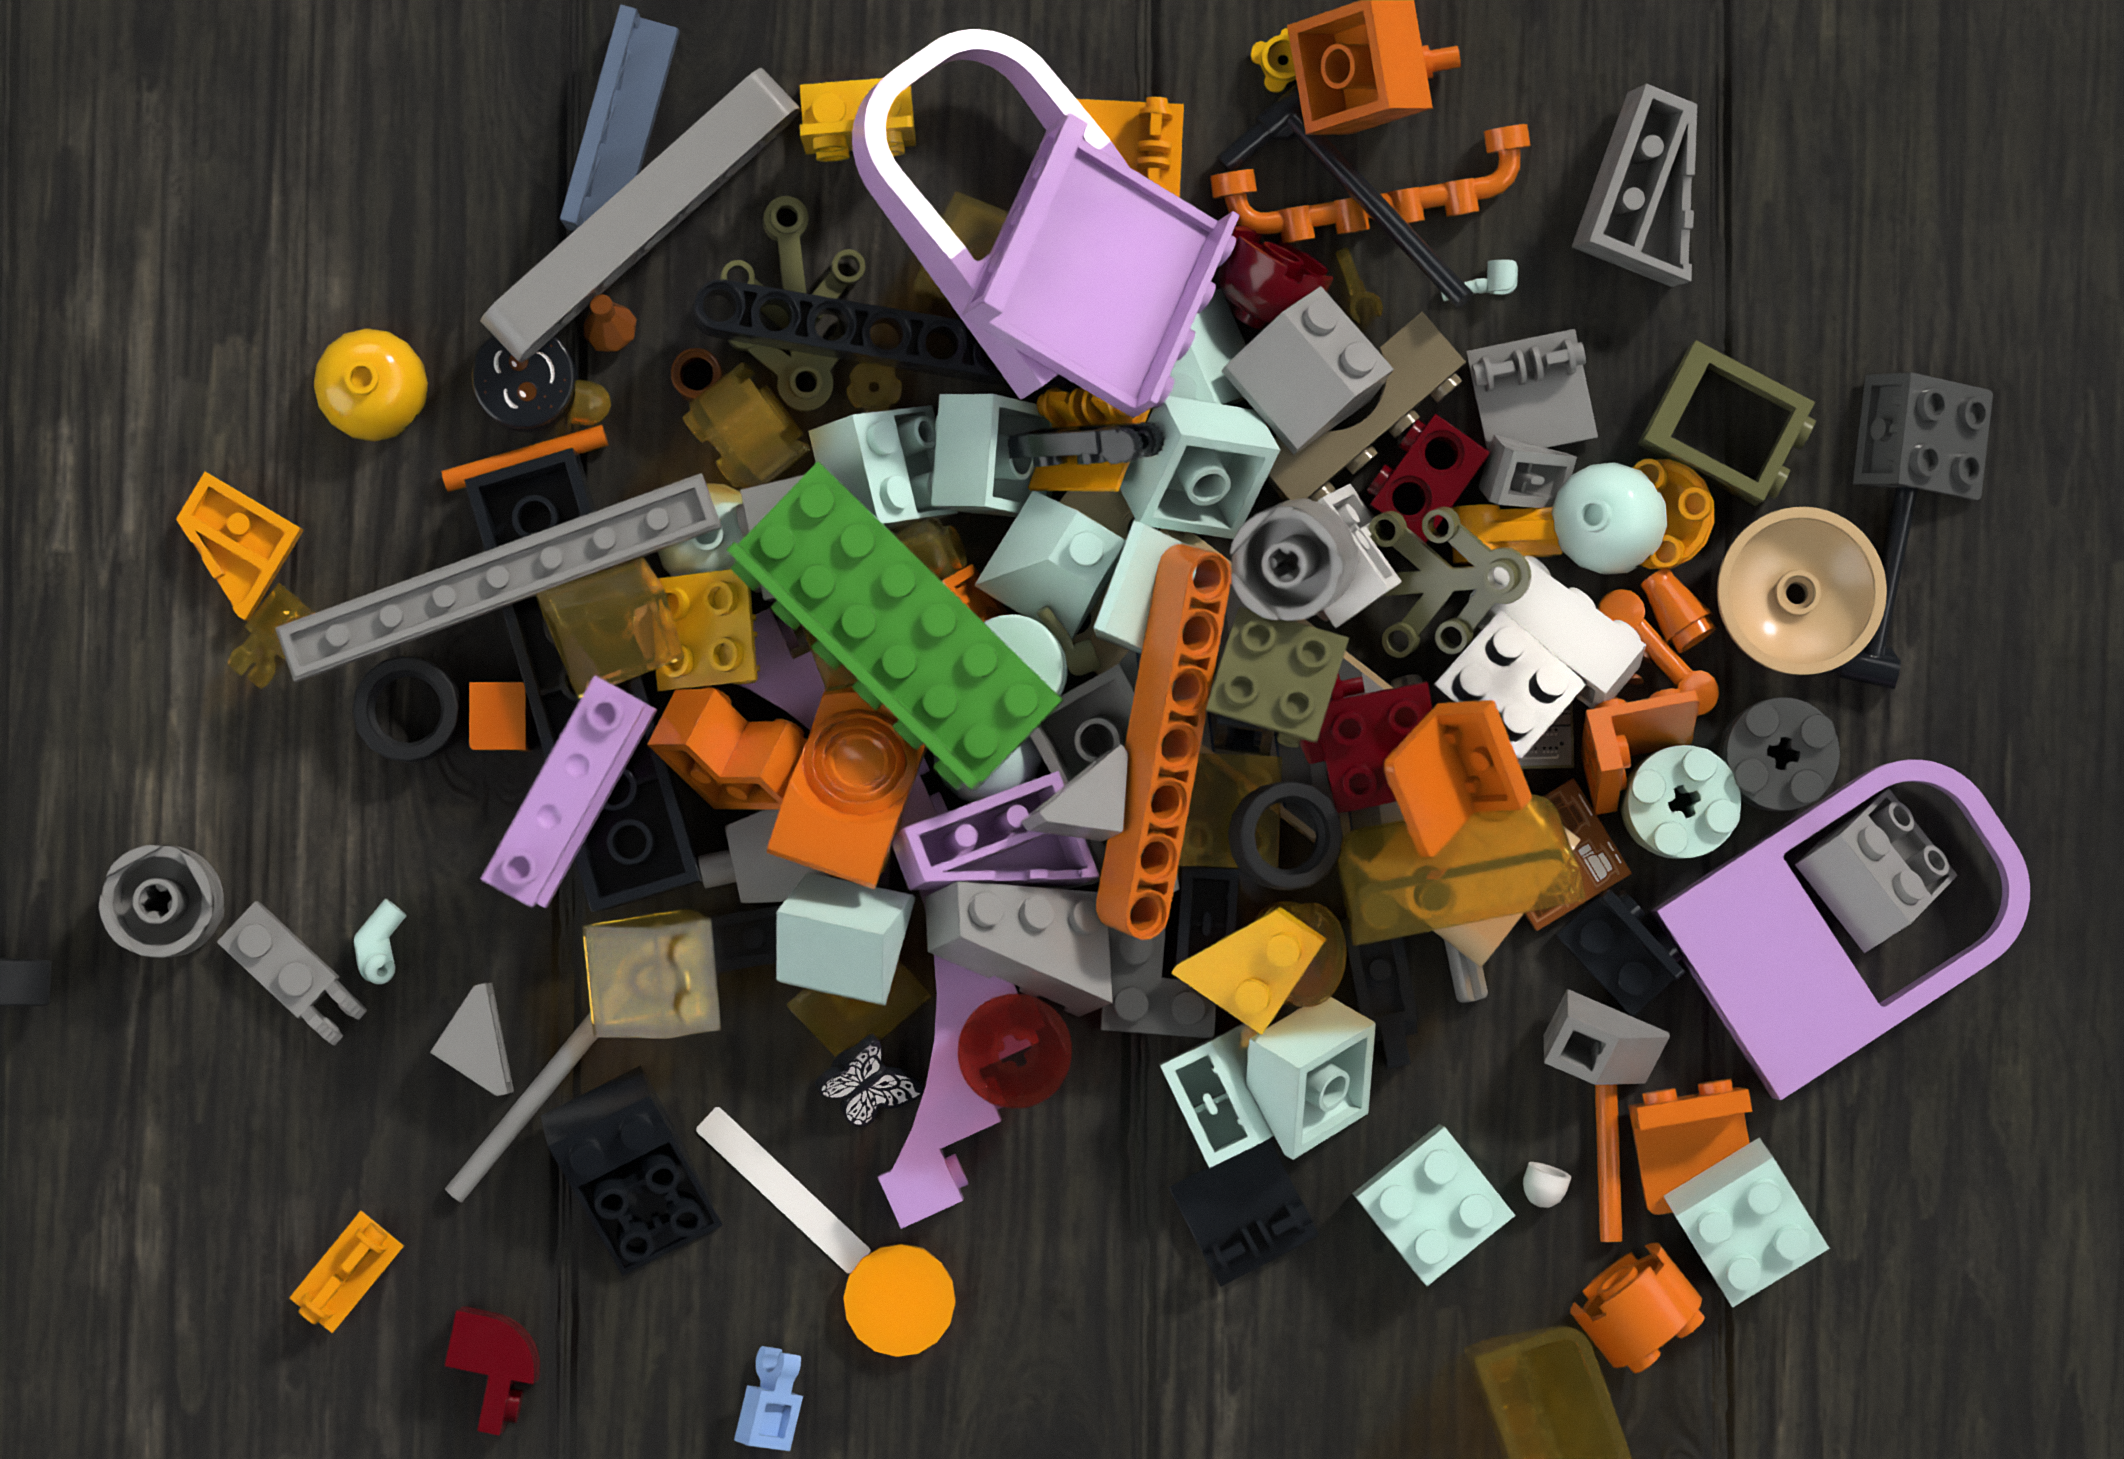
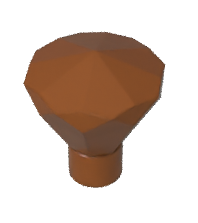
M607 295L595 296L590 302L591 312L584 322V337L596 351H619L634 339L637 319L628 308L612 302Z

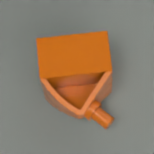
M1359 0L1287 25L1306 135H1350L1432 109L1428 79L1433 78V72L1461 68L1458 46L1429 50L1428 45L1422 46L1414 0Z

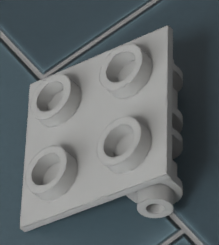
M1575 329L1466 351L1487 451H1489L1493 434L1545 448L1598 438L1583 364H1586L1585 351L1582 342L1578 343Z

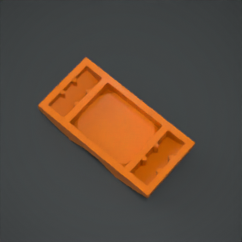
M841 664L836 671L833 669L821 697L810 734L781 804L767 846V853L875 890L927 746L923 744L916 750L907 743L892 727L899 719L884 704L875 710L863 700L852 688V685L858 679Z

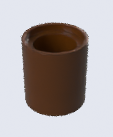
M701 348L687 349L680 353L672 364V382L680 395L688 402L698 405L708 404L717 399L722 393L725 386V374L719 361L711 352ZM695 363H705L713 369L711 383L702 390H691L683 382L686 369Z

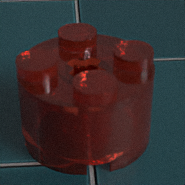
M1023 993L1002 994L982 1003L966 1020L958 1041V1062L967 1084L984 1100L1005 1108H1026L1049 1098L1063 1083L1072 1059L1071 1038L1062 1017L1045 1001ZM1013 1034L1017 1041L1027 1039L1030 1042L1031 1048L1025 1052L1027 1062L1023 1065L1017 1066L1013 1059L1003 1062L1000 1058L999 1053L1006 1047L1003 1040L1006 1036Z

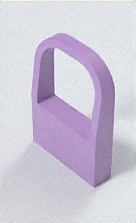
M962 30L947 34L932 42L892 70L866 94L857 110L853 124V155L859 175L872 197L1016 395L1022 400L1056 377L1058 373L961 317L989 255L981 261H976L895 162L886 139V117L891 103L899 93L944 63L956 60L977 61L999 71L1014 85L1046 131L1050 126L1071 112L1089 123L1082 139L1127 166L1128 164L1110 139L1051 68L1032 49L1016 39L1001 33L988 30Z
M1903 760L1880 765L1856 777L1650 912L1664 934L1682 953L1683 957L1681 960L1772 1099L1783 1100L1999 958L2012 945L2022 930L2030 903V881L2025 861L2017 845L1986 798L1969 779L1943 764L1926 760ZM1900 782L1922 783L1934 787L1950 797L1960 808L1984 844L2000 874L2002 884L2001 905L1995 921L1979 940L1881 1003H1878L1784 860V854L1882 789Z

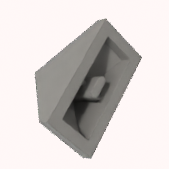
M1493 434L1489 448L1490 454L1486 458L1478 488L1490 502L1498 505L1532 508L1553 507L1559 489L1573 473L1577 457Z
M1120 744L1099 756L1021 821L1027 831L1105 841L1122 833L1128 752Z
M484 983L474 985L430 1053L495 1096L512 1093L514 1089L493 984Z

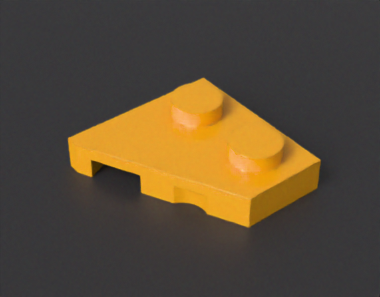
M206 471L176 518L190 542H193L202 556V561L212 577L217 580L230 600L237 616L248 622L304 531L302 528Z

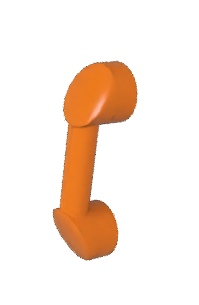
M1618 589L1607 593L1601 598L1597 610L1613 621H1624L1636 630L1641 641L1646 644L1645 651L1648 656L1674 683L1673 689H1679L1682 692L1697 691L1700 701L1697 716L1710 712L1716 705L1719 696V688L1715 678L1708 672L1701 670L1692 671L1644 619L1645 608L1640 597L1632 591Z

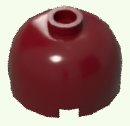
M1242 225L1234 227L1231 235L1236 237V244L1228 259L1219 267V282L1224 295L1237 306L1233 314L1240 321L1251 327L1263 329L1266 322L1271 323L1283 311L1320 286L1326 292L1328 291L1333 281V276H1325L1328 269L1313 257L1289 243L1282 244L1281 239H1279L1277 245L1270 242L1261 243L1259 241L1263 234H1257L1256 231Z

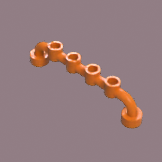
M1528 124L1483 131L1487 154L1498 153L1499 164L1490 175L1424 187L1381 193L1380 195L1408 224L1424 221L1423 209L1445 206L1446 217L1478 212V200L1502 194L1514 183L1520 170V149L1531 146ZM1254 169L1210 176L1213 199L1225 198L1229 213L1234 211L1240 215L1237 221L1239 226H1246L1256 231L1257 234L1281 233L1282 244L1314 239V227L1335 224L1337 235L1370 229L1368 218L1371 217L1353 198L1291 207L1272 212H1258L1249 205L1246 195L1257 192Z

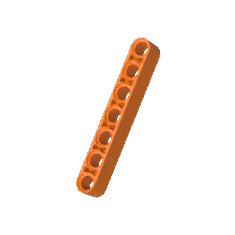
M1175 544L1168 548L1161 556L1157 567L1124 747L1128 752L1123 832L1107 839L1096 899V912L1104 925L1141 940L1152 939L1159 935L1169 918L1207 714L1206 706L1210 697L1231 585V568L1223 555L1187 544ZM1196 568V574L1193 579V573ZM1186 624V629L1184 631V634L1182 635L1184 625ZM1176 680L1174 689H1173V691H1172L1173 683H1174V681ZM1165 737L1164 744H1163V746L1161 747L1163 738Z

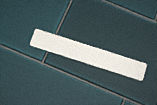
M720 1107L714 1108L697 1126L696 1131L846 1273H851L860 1260L870 1253V1248Z

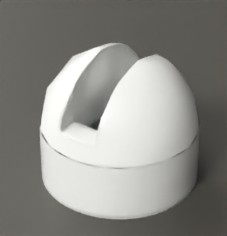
M1529 1162L1523 1178L1525 1194L1528 1200L1538 1207H1552L1558 1204L1565 1196L1571 1176L1558 1168L1538 1162Z

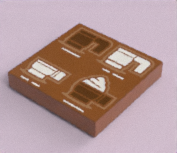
M1574 778L1533 802L1581 839L1525 911L1524 915L1534 931L1540 930L1632 874ZM1510 815L1509 817H1507L1499 823L1508 821L1512 815Z

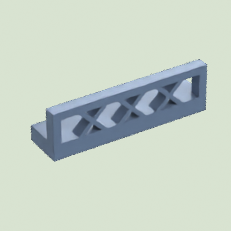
M621 4L619 7L560 216V220L568 230L575 231L637 176L642 168L680 32L677 27L641 18L636 8Z

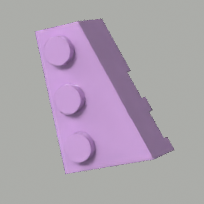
M1059 771L906 827L895 833L892 841V847L909 890H937L956 881L1027 887L1083 885L1100 876L1085 839L1027 831L1021 823L1024 818L1064 786Z

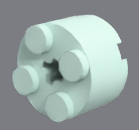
M1689 745L1668 747L1653 752L1641 759L1628 775L1627 789L1623 790L1620 801L1622 820L1634 841L1656 855L1672 859L1701 856L1719 847L1726 841L1739 823L1741 809L1740 790L1729 766L1708 749ZM1674 788H1677L1680 794L1689 793L1692 803L1686 806L1688 813L1686 817L1682 811L1671 812L1668 802L1675 799Z

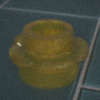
M868 363L858 364L849 375L851 385L847 387V395L853 406L856 408L862 407L866 413L887 411L892 403H897L902 393V384L895 377V369ZM877 382L880 386L879 390L871 392L869 390L870 383Z

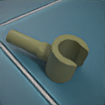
M1048 605L1037 612L1038 617L1047 629L1060 642L1065 653L1067 667L1072 674L1081 676L1100 668L1099 658L1090 638L1073 644L1069 633Z

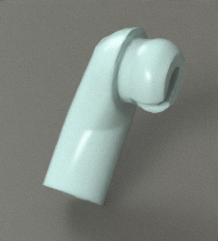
M386 898L354 937L358 970L365 980L374 984L387 983L395 974L396 967L389 937L407 916Z

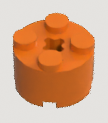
M1659 1243L1645 1245L1650 1255L1639 1260L1630 1252L1614 1262L1594 1278L1582 1291L1588 1298L1583 1308L1574 1302L1570 1309L1572 1316L1614 1368L1628 1366L1635 1374L1647 1369L1659 1358L1661 1352L1658 1348L1675 1335L1678 1338L1689 1335L1705 1319V1316L1699 1310L1702 1297Z

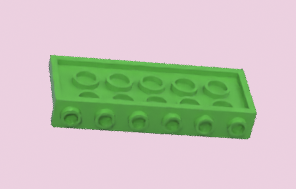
M817 462L739 543L734 541L726 549L736 559L730 566V569L753 591L760 585L764 586L777 599L771 606V609L794 631L802 624L818 640L811 648L835 671L843 664L858 679L852 685V688L873 709L877 710L884 704L899 719L892 727L914 749L918 750L925 744L940 759L933 766L935 770L956 790H959L964 783L971 790H978L1064 701L820 462Z

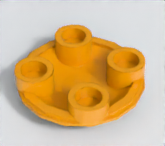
M1643 459L1632 468L1641 470L1649 477L1648 479L1654 484L1657 492L1661 493L1666 503L1667 528L1661 546L1653 556L1649 555L1639 565L1649 569L1674 568L1693 559L1706 545L1715 523L1714 500L1705 480L1690 466L1670 459Z

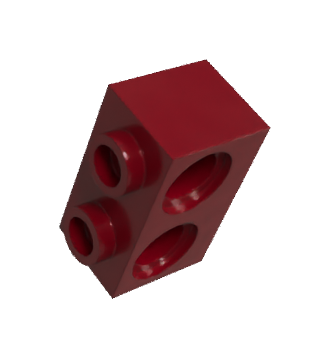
M1437 414L1433 416L1428 425L1417 419L1398 446L1407 452L1395 470L1385 464L1366 490L1367 493L1374 497V500L1368 507L1372 514L1377 516L1386 511L1399 513L1405 519L1407 528L1425 543L1428 540L1422 530V521L1425 515L1438 507L1451 508L1490 454L1489 451ZM1434 441L1448 444L1454 452L1453 466L1445 470H1438L1430 466L1425 458L1426 446ZM1402 486H1410L1416 489L1422 498L1420 512L1414 515H1404L1397 511L1392 501L1394 490ZM1436 515L1434 519L1435 529L1444 518L1443 516ZM1386 519L1383 520V522H1385L1390 527L1395 529V526L1391 521Z

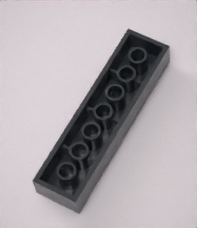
M573 448L465 479L485 551L596 512L580 455ZM613 568L502 608L546 760H548L594 675L654 708L632 631L624 614L626 611ZM656 714L575 857L592 913H599L703 882L697 852L672 768L647 745L658 724Z

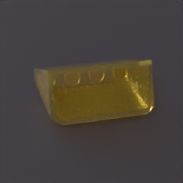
M1532 795V799L1522 810L1474 812L1434 857H1421L1418 854L1412 837L1408 833L1405 820L1358 828L1347 833L1343 837L1340 855L1336 861L1352 945H1361L1586 901L1580 869L1559 812L1552 802L1538 795Z
M1558 1325L1492 1337L1464 1347L1503 1459H1632L1592 1346L1586 1336L1570 1326Z

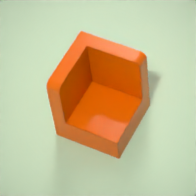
M469 682V746L471 749L532 751V709L524 682Z

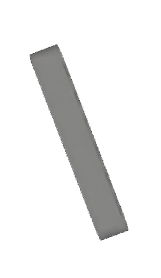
M763 68L755 70L504 293L485 312L480 322L518 362L521 363L527 360L582 312L595 296L602 294L778 136L795 119L801 108Z

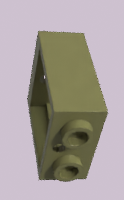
M1695 340L1687 348L1637 445L1664 459H1670L1690 466L1702 479L1757 506L1765 500L1767 495L1775 499L1781 491L1790 473V469L1783 466L1792 446L1801 450L1815 425L1816 420L1808 416L1815 402ZM1706 368L1791 412L1756 480L1671 437Z

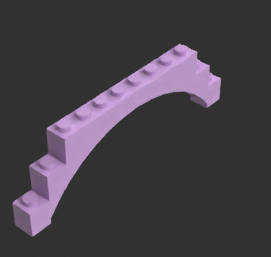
M650 601L624 612L646 663L652 667L655 665L651 605ZM769 608L756 614V621H753L754 631L758 632V637L755 638L757 665H760L761 671L757 672L758 680L756 683L739 684L738 686L752 691L786 711L811 731L821 697L833 668L814 650L794 658L791 650L800 646L795 632L781 618L776 619L774 612ZM925 758L922 760L896 833L911 825L949 812L940 792L929 796L920 775L930 771ZM937 889V890H919L920 895H921L922 900H923V903H924L925 912H926L925 897L928 896V895H930V894H932V893H934V892H936V891H938V890H940V889ZM934 955L937 991L935 1036L926 1087L910 1134L893 1169L878 1176L901 1229L963 1201L964 1197L960 1188L968 1185V1180L956 1154L945 1157L942 1148L1001 1122L1002 1118L998 1109L1006 1106L1007 1103L995 1076L991 1075L983 1078L980 1069L1040 1042L1036 1030L1045 1027L1033 997L1029 996L1021 1000L1014 984L996 976L987 978Z

